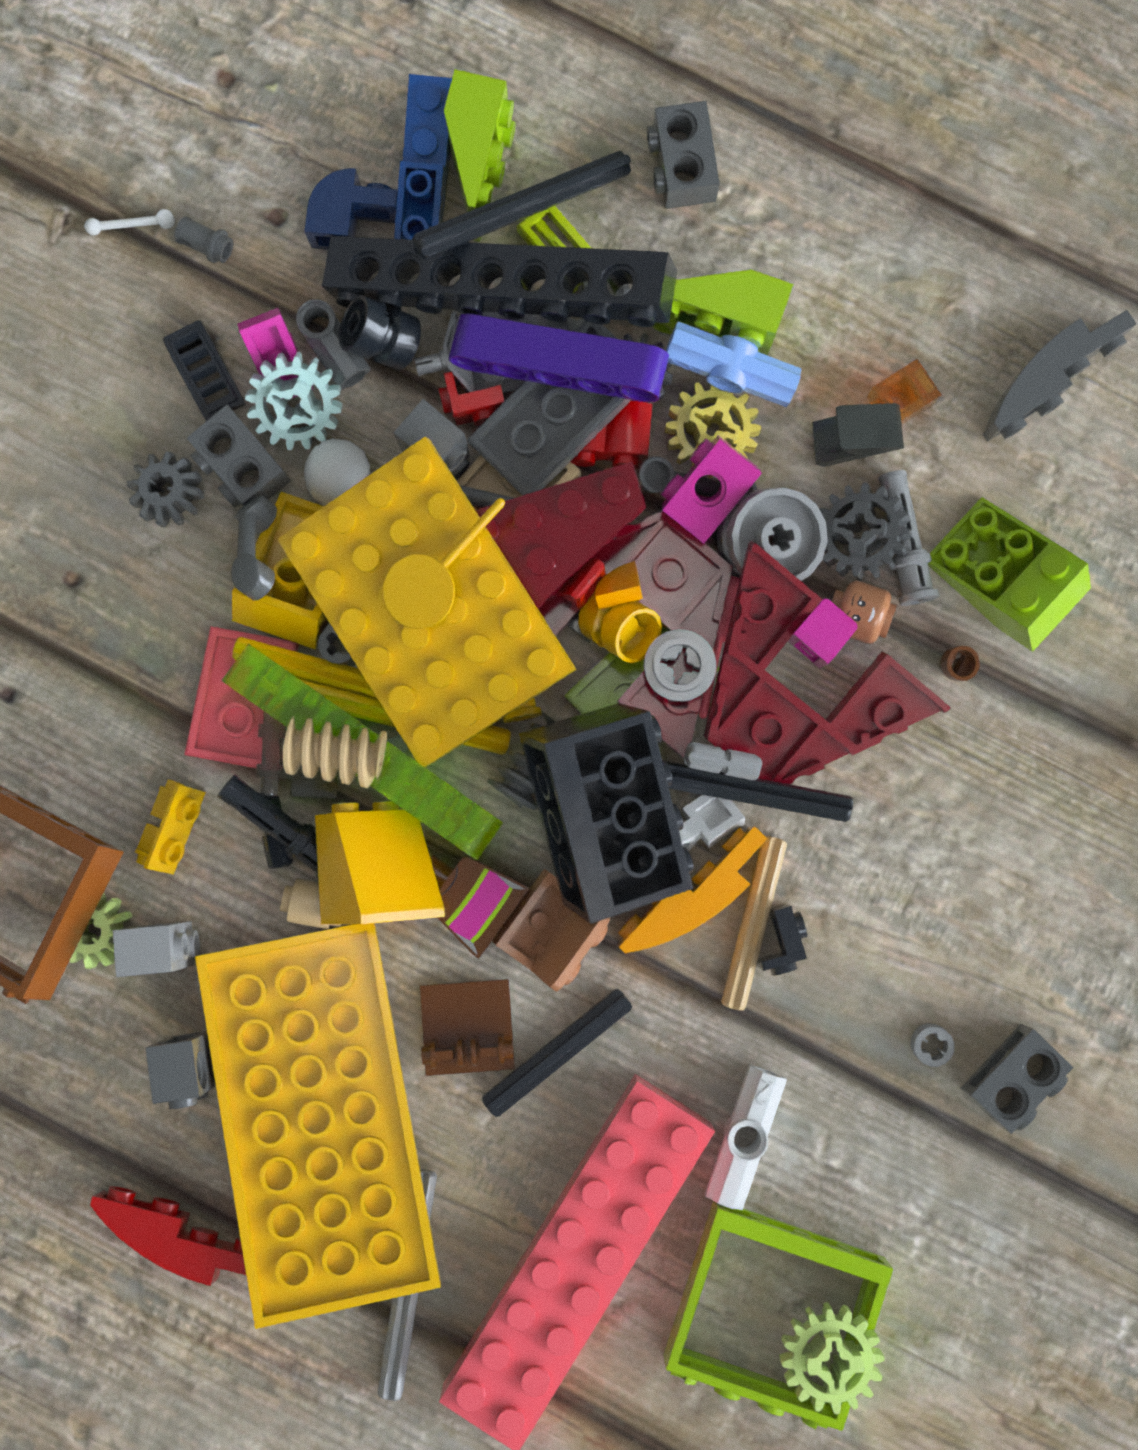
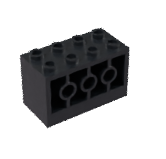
M617 703L519 733L562 902L566 907L592 924L693 889L690 874L694 871V865L689 851L682 845L679 830L683 829V820L678 807L674 803L672 804L669 787L672 786L673 782L672 774L666 761L661 759L658 742L662 740L661 729L657 719L651 715L650 711Z

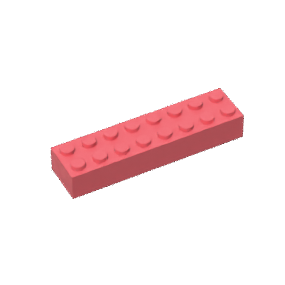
M634 1074L444 1381L439 1399L441 1404L511 1450L521 1449L715 1133L709 1120L637 1074Z

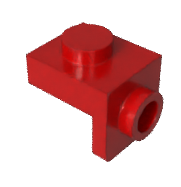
M452 371L444 373L447 386L438 388L444 413L453 412L457 426L471 422L475 426H481L504 402L501 385L458 395Z

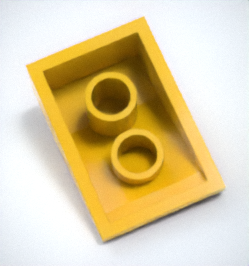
M281 492L275 503L277 514L273 523L268 529L260 533L256 541V558L274 571V584L270 591L259 600H251L234 586L232 590V621L316 649L319 636L325 629L328 620L277 539L324 506Z

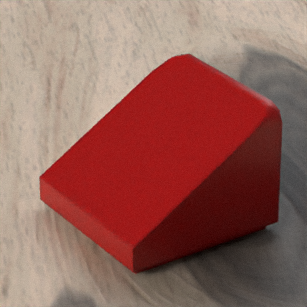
M591 558L582 566L583 568L557 594L576 608H583L595 593L598 583L606 575L605 565L599 559Z

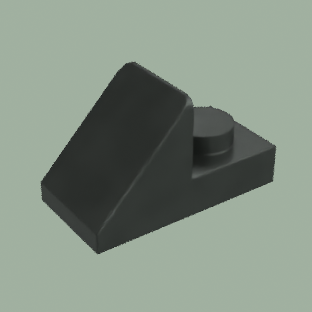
M897 403L840 405L836 407V416L812 422L816 465L823 467L904 448L900 405Z

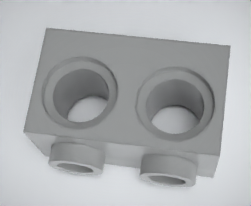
M192 921L113 930L116 977L174 972L194 966V957L199 956L200 953L199 934L197 930H192Z

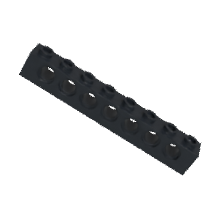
M330 237L322 287L336 299L338 305L345 308L348 307L355 297L363 295L386 304V310L390 308L401 310L402 307H414L429 314H440L442 309L457 310L461 314L481 316L483 312H496L510 319H523L525 314L541 315L544 319L555 322H564L567 320V317L584 318L590 323L601 325L609 324L611 320H626L630 324L639 327H652L655 322H670L678 270L668 252L467 242L425 260L415 253L413 240ZM378 272L377 276L373 280L369 281L371 276L374 273ZM419 273L417 279L412 283L408 284L410 279L415 274ZM460 275L459 280L454 285L449 286L450 281ZM502 277L501 282L496 287L489 289L495 279ZM545 279L544 284L539 289L531 291L532 286L537 281ZM588 282L587 287L583 291L573 294V290L578 284ZM632 284L628 293L622 296H615L620 287Z

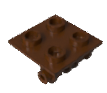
M509 979L420 985L424 1046L421 1048L422 1064L425 1065L426 1076L515 1069Z

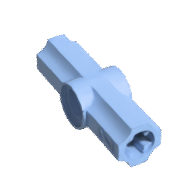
M677 321L666 348L670 364L707 377L706 381L712 386L735 394L745 391L784 407L790 404L801 377V368L758 352L757 346L744 338L733 335L718 337Z

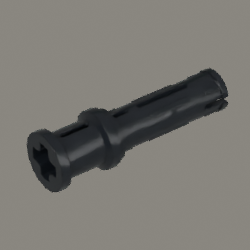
M234 774L221 789L217 797L275 838L285 847L283 851L286 852L287 857L290 859L298 858L317 873L316 878L318 879L316 827L307 823L300 824Z

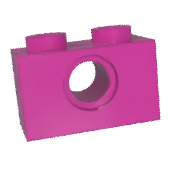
M719 435L712 442L705 438L689 458L694 463L684 477L677 473L661 493L666 498L662 503V510L702 543L707 541L762 474L754 463ZM704 475H713L720 481L718 492L711 497H703L695 491L697 480Z

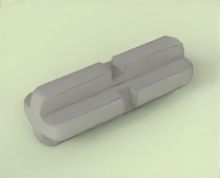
M696 742L688 744L684 755V763L689 768L718 774L721 771L725 775L748 780H756L760 775L762 759L755 754L730 749L725 751L721 750L720 747Z

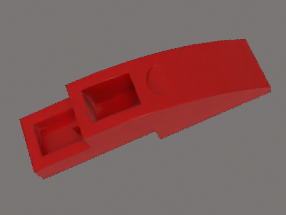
M109 1186L108 1191L103 1190L92 1196L90 1206L103 1223L121 1241L161 1268L207 1286H211L218 1279L221 1269L246 1275L241 1239L236 1238L235 1243L217 1239L218 1232L203 1227H192L191 1232L185 1231L190 1212L179 1210V1202L161 1197H154L152 1203L135 1198L136 1192L134 1190L119 1186Z

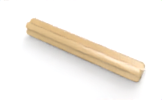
M766 836L768 839L760 847L721 1000L725 1007L743 1011L747 1005L787 847L786 841L772 836Z

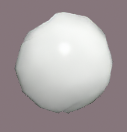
M335 438L322 441L320 445H316L310 452L304 469L306 486L313 501L322 506L327 505L369 476L370 464L365 452L351 441Z

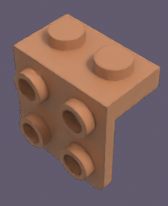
M544 869L493 938L492 942L530 969L547 986L557 992L564 985L570 984L575 979L581 967L580 962L589 949L596 947L603 940L608 930L607 924L610 921V917L590 924L566 907L562 902L556 877Z

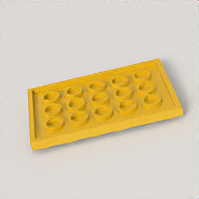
M423 437L277 539L421 769L427 768L577 670L486 527L448 567L454 580L455 598L450 612L441 622L429 628H410L396 621L387 610L383 598V584L393 564L399 559L412 554L429 555L441 561L480 519L431 440L427 437Z

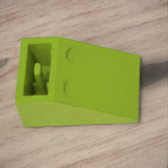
M454 69L444 115L466 212L491 203L494 187L501 188L506 165L504 161H501L504 147L511 148L516 122L512 121L514 101L508 99L507 81ZM481 237L474 239V241L480 242Z
M752 269L678 279L675 285L670 322H655L652 327L662 333L672 334L677 321L718 337L733 335L744 338L755 344L758 352L768 356L794 284Z
M983 497L977 501L930 552L932 559L928 563L930 568L994 626L1032 652L1091 589L1087 562Z

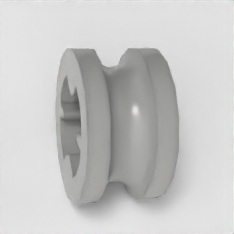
M926 1023L914 1031L911 1037V1048L913 1054L923 1064L939 1067L951 1059L954 1053V1041L952 1036L943 1027L937 1024ZM931 1033L938 1040L944 1041L943 1049L937 1048L940 1053L931 1057L927 1050L921 1049L922 1040L928 1042L925 1037Z

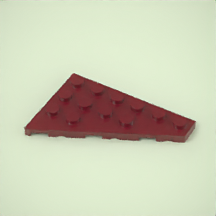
M631 461L507 500L503 508L485 527L539 610L544 602L583 568L582 566L604 545L610 543L623 527L631 523L646 509L634 464ZM487 506V507H484V508H481V509H478V510H475V511H476V513L478 514V516L481 518L482 515H483L491 506Z

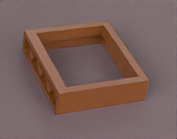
M0 785L1 814L83 858L28 970L26 971L0 955V986L4 988L2 994L5 997L16 998L24 1004H28L30 999H51L124 851Z

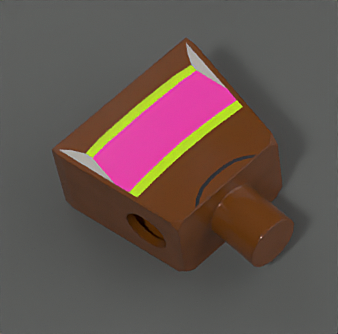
M433 854L430 859L445 912V917L437 918L472 955L479 959L530 887L467 855H464L455 869H453Z

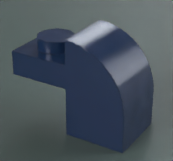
M356 168L337 170L325 176L314 187L307 205L304 232L311 248L328 250L331 236L356 237L358 220L395 223L397 190L391 189L382 183H369L366 186H361Z

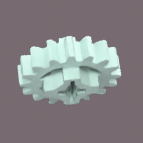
M296 352L293 362H288L285 355L279 353L276 357L275 367L267 360L262 362L260 369L264 376L253 373L249 383L256 389L248 390L245 400L255 403V405L249 408L247 416L248 418L260 419L255 430L258 434L266 430L272 433L270 444L274 445L282 438L286 440L287 450H292L295 441L301 440L304 448L310 449L313 436L321 442L326 440L327 432L324 426L334 430L337 427L338 420L332 414L341 413L343 403L333 400V398L340 395L341 387L340 385L328 384L333 372L331 369L320 373L317 370L319 359L316 357L307 365L303 363L301 352ZM289 374L298 375L297 378L285 381L279 378ZM313 383L322 395L323 406L321 405L322 401L314 396L312 390ZM293 395L301 398L300 403L295 408L287 404ZM266 402L273 405L277 416L276 419L270 414ZM300 423L308 424V426L301 428L291 427L292 425Z

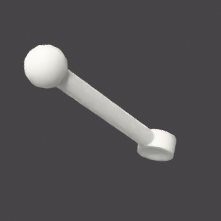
M162 209L156 216L109 221L89 218L85 221L84 228L88 234L94 236L98 235L101 230L157 224L163 229H169L174 225L175 219L169 210Z

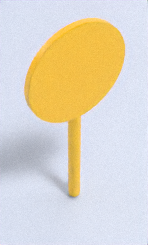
M497 499L441 561L429 555L412 554L399 559L392 565L384 580L383 598L387 610L396 621L410 628L422 629L438 624L448 615L455 598L454 580L448 567L505 505L504 499Z

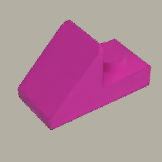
M279 308L237 323L241 337L256 369L262 376L264 375L261 372L260 366L263 361L267 360L275 367L276 357L279 353H283L288 362H293L296 352H299ZM289 374L279 378L285 381L297 378L298 375Z
M825 598L793 633L788 642L820 669L833 660L857 630L858 625L833 602Z

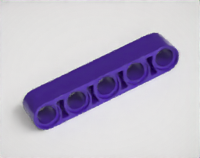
M461 314L457 322L448 359L453 365L469 371L641 402H656L659 400L669 354L659 347L644 343L475 314Z

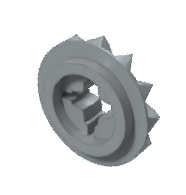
M671 630L658 636L649 646L644 659V673L653 691L669 701H691L706 692L712 684L716 673V658L710 644L699 634L689 630ZM682 648H686V664L693 666L692 668L699 670V672H684L681 679L679 678L678 683L674 684L673 669L667 667V664L660 663V660L665 662L668 660L675 661L678 654H681Z

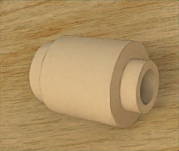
M296 878L294 886H285L280 911L287 913V922L325 930L330 929L331 926L342 927V924H321L319 882Z

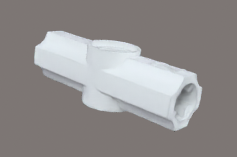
M748 1065L732 1115L724 1125V1138L704 1193L705 1197L728 1208L743 1210L760 1157L764 1155L768 1148V1134L787 1081L785 1077L761 1067ZM745 1126L755 1128L757 1137L753 1144L741 1147L734 1143V1136L740 1128Z

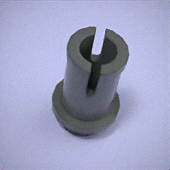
M187 216L180 219L175 229V242L205 254L207 260L212 263H217L218 261L225 263L232 253L233 239L228 237V233L223 229L214 231Z

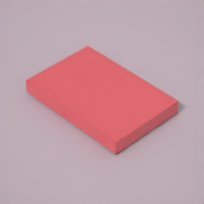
M211 626L184 755L274 772L288 700L252 690V677L257 666L236 661L232 658L234 644L239 637L298 652L299 644L289 640Z

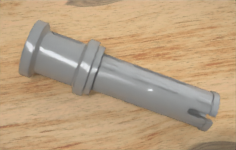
M897 470L885 473L878 477L881 486L886 487L888 491L887 501L894 496L899 497L902 506L898 511H907L910 517V521L902 526L909 528L912 533L911 539L900 541L907 550L906 555L896 554L892 558L896 566L893 570L898 572L902 596L899 598L900 605L909 606L932 601L940 597L938 589H934L928 567V563L932 561L931 555L926 549H922L907 481V472L905 470Z

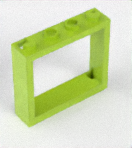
M713 1201L663 1354L666 1370L670 1371L671 1375L682 1378L684 1384L696 1385L697 1381L713 1386L717 1394L727 1399L738 1401L742 1396L758 1402L757 1405L770 1414L783 1416L784 1412H788L801 1417V1421L811 1428L816 1429L817 1426L827 1429L831 1427L843 1432L851 1407L848 1401L841 1402L840 1414H834L828 1402H825L820 1412L815 1411L811 1402V1396L803 1402L798 1400L795 1393L796 1386L789 1387L787 1383L684 1348L721 1230L863 1278L852 1313V1320L862 1314L868 1322L866 1331L875 1330L892 1276L893 1267L881 1255L744 1208L743 1210L731 1209ZM846 1332L845 1341L853 1340L855 1344H860L852 1334Z

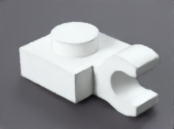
M702 795L683 807V816L687 821L683 823V829L679 830L682 845L688 851L699 839H702L707 847L710 848L739 827L745 825V817L732 800Z

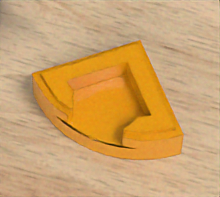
M635 561L617 567L601 579L595 590L598 609L643 599Z

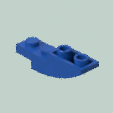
M409 74L403 161L400 160L394 239L412 240L415 233L443 222L451 151L444 108L452 78Z

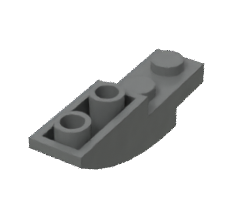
M1125 310L1092 332L1089 331L1083 320L1079 318L1049 341L1020 371L1002 394L984 430L983 436L986 441H990L999 434L1006 440L1028 425L1025 421V418L1037 411L1043 417L1063 404L1064 400L1061 395L1073 385L1070 379L1091 365L1088 360L1099 352L1105 358L1127 343L1124 336L1137 324L1129 311Z

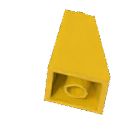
M399 801L372 803V811H359V803L332 804V813L315 815L321 924H371L445 917L443 901L417 809L399 810Z

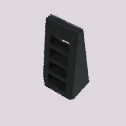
M201 320L195 321L162 339L205 421L209 420L227 404L233 411L246 405L208 329ZM210 355L211 361L190 371L188 366ZM219 372L221 377L199 388L198 382ZM227 387L230 392L229 394L207 404L206 397Z

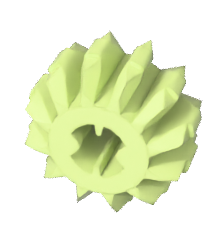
M103 893L69 962L75 963L83 958V964L86 969L95 968L99 961L104 966L114 964L113 930L124 929L123 922L129 921L133 915L130 911L117 913L122 902L119 898H112L106 901L105 893ZM90 924L101 928L100 936L96 937V934L89 932Z

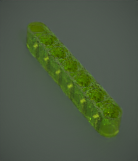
M250 644L245 647L222 679L225 684L287 728L293 715L296 729L301 730L306 719L312 718L315 733H320L325 722L330 721L333 736H338L344 724L350 726L351 738L355 740L363 728H368ZM368 728L370 742L375 743L379 735ZM388 741L386 742L380 776L378 780L375 776L370 786L478 861L504 823Z

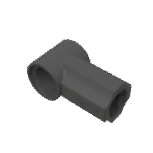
M320 299L309 300L299 307L296 314L297 326L325 369L332 370L331 378L335 384L340 385L341 390L363 380L366 374L371 371V368L364 357L342 350L339 344L341 323L337 319L332 307ZM318 317L329 319L328 327L324 331L319 333L309 331V325L314 319Z

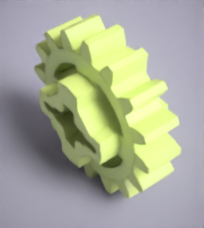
M829 1302L824 1303L822 1314L817 1316L810 1307L805 1308L808 1320L802 1323L793 1318L790 1322L796 1332L795 1335H782L781 1338L784 1347L790 1351L779 1355L782 1367L789 1369L784 1374L788 1386L797 1385L795 1393L801 1402L811 1396V1402L815 1411L820 1412L825 1402H828L834 1414H840L841 1402L848 1401L854 1410L857 1409L858 1401L856 1396L862 1393L864 1396L871 1398L874 1394L868 1382L870 1380L881 1381L883 1377L879 1369L874 1366V1364L885 1361L881 1350L874 1347L880 1342L879 1337L874 1330L866 1331L868 1322L862 1314L852 1320V1312L846 1305L841 1307L838 1314H834ZM840 1329L852 1334L860 1344H855L853 1340L845 1341L840 1335ZM813 1335H815V1337H814L809 1343H807L808 1340H809ZM833 1343L838 1354L833 1357L830 1373L825 1361L830 1359ZM804 1372H808L809 1376L818 1375L823 1380L824 1386L811 1381Z

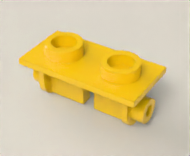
M167 779L165 786L160 785L159 793L150 815L160 818L162 821L159 827L146 823L139 844L134 851L138 854L135 862L143 865L145 869L174 875L177 865L184 855L185 845L193 824L200 814L201 804L206 792L185 786L171 779Z

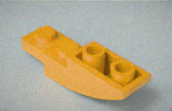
M755 826L749 827L745 832L739 827L722 844L721 847L726 853L714 865L708 860L691 878L696 884L692 890L651 903L653 906L642 918L635 913L618 931V934L623 938L617 944L624 953L648 949L682 936L713 918L750 885L737 871L768 838Z

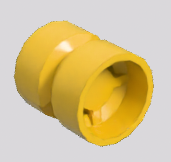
M594 593L579 612L578 624L581 633L587 639L600 647L606 648L608 652L625 662L635 663L645 659L649 646L661 635L662 624L659 615L638 601L598 609Z

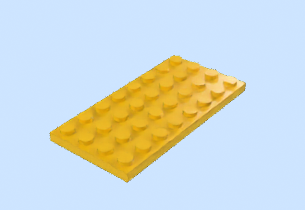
M353 924L195 956L255 1329L441 1288L376 924Z

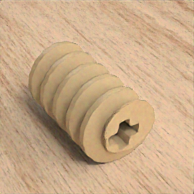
M293 715L283 744L282 758L286 774L294 775L302 765L304 777L313 778L320 768L323 780L330 782L339 770L341 783L347 785L358 774L360 787L368 788L375 776L377 780L380 776L386 750L387 733L386 731H381L375 743L370 742L368 728H363L355 740L351 738L350 726L344 724L339 735L333 736L330 721L325 722L320 733H315L312 718H307L302 729L299 730L296 729Z

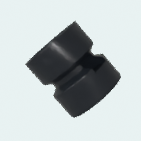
M358 295L350 302L343 315L339 330V344L342 350L367 359L373 357L375 362L399 371L406 368L417 352L421 337V323L418 317L396 308L386 310V304L363 295Z

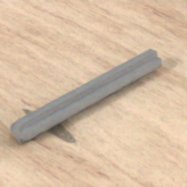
M420 1169L430 1220L437 1174L431 1170ZM419 1293L392 1299L378 1387V1396L382 1399L397 1401L402 1397Z

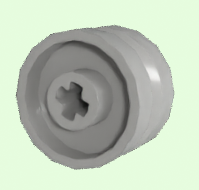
M784 487L747 491L721 522L716 532L718 553L733 566L732 573L739 579L750 541L759 545L800 581L809 577L823 560L828 542L826 521L817 504L802 492ZM773 535V541L769 544L768 536Z

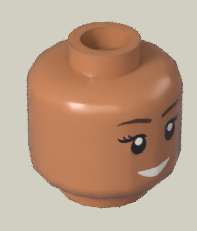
M859 580L849 583L845 592L836 589L832 602L858 625L857 630L850 639L865 644H873L877 641L878 637L886 638L897 608L896 604L891 603L892 597L888 590Z

